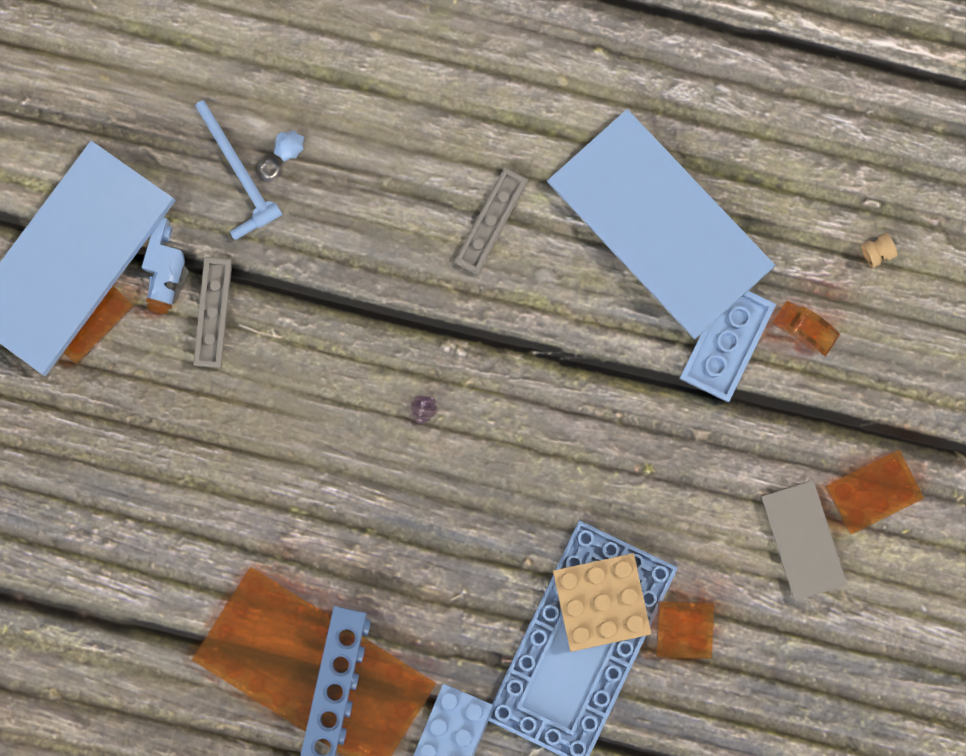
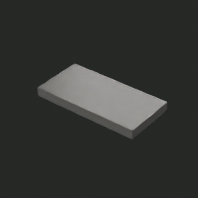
M814 480L762 496L761 500L793 600L798 601L846 586L845 576Z

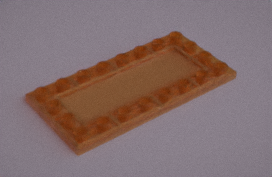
M250 566L192 661L306 732L331 616ZM345 629L340 634V641L344 645H352L355 641V634L353 631ZM362 636L360 646L365 647L362 663H356L354 673L359 674L356 691L350 690L348 700L353 701L350 718L344 717L342 728H346L347 732L344 745L338 744L337 752L343 756H392L437 683ZM337 657L334 661V668L336 671L344 673L349 668V662L345 657ZM332 684L328 688V695L330 698L338 700L343 695V689L338 684ZM327 711L322 715V722L327 727H333L337 722V717L333 712ZM319 739V741L331 748L328 740Z

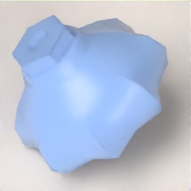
M295 130L279 133L276 136L274 154L283 161L296 159L298 154L304 150V136L298 134Z

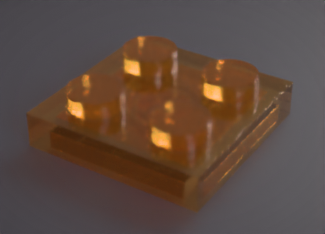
M658 601L656 656L712 659L714 603Z

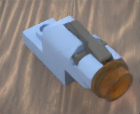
M164 217L151 233L142 269L146 272L154 273L149 279V290L145 301L148 303L146 310L167 315L169 309L172 310L173 304L176 303L189 275V270L184 266L185 259L181 250L164 246V242H169L172 234V227L169 226L170 221Z

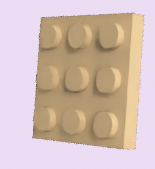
M634 553L553 570L570 652L651 635Z

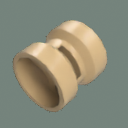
M888 233L879 235L874 242L867 241L861 244L864 257L871 268L879 266L882 260H892L898 256L896 247Z

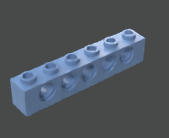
M337 606L333 608L301 756H338L336 755L338 744L344 745L347 729L342 728L344 717L350 718L353 701L348 699L350 690L356 691L359 674L354 672L356 663H362L365 647L360 645L362 636H368L371 620L366 619L368 613ZM349 629L355 634V641L352 645L347 646L340 641V634L343 630ZM337 657H345L348 660L349 668L346 672L340 673L335 670L334 661ZM332 684H338L343 689V695L338 700H334L328 695V688ZM331 711L336 715L337 722L335 726L327 727L323 724L322 715L324 712ZM319 739H326L330 742L331 750L329 753L321 754L316 750V742Z

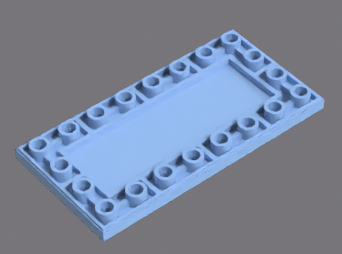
M628 109L547 180V183L694 340L775 267V264Z
M90 141L0 262V344L39 373L46 376L176 200L100 146Z
M579 520L556 570L634 553L649 625L651 626L678 567ZM553 574L492 704L495 706L489 721L560 756H590L646 636L570 652Z

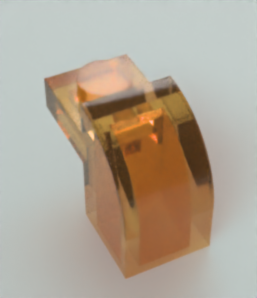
M786 301L772 322L777 328L796 337L805 347L825 357L840 336V333L822 317L804 306L799 307L789 301Z

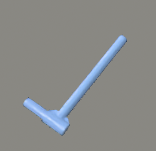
M202 100L195 107L256 207L253 211V218L229 231L236 241L257 227L260 229L282 216V213L275 202L264 201L206 102Z

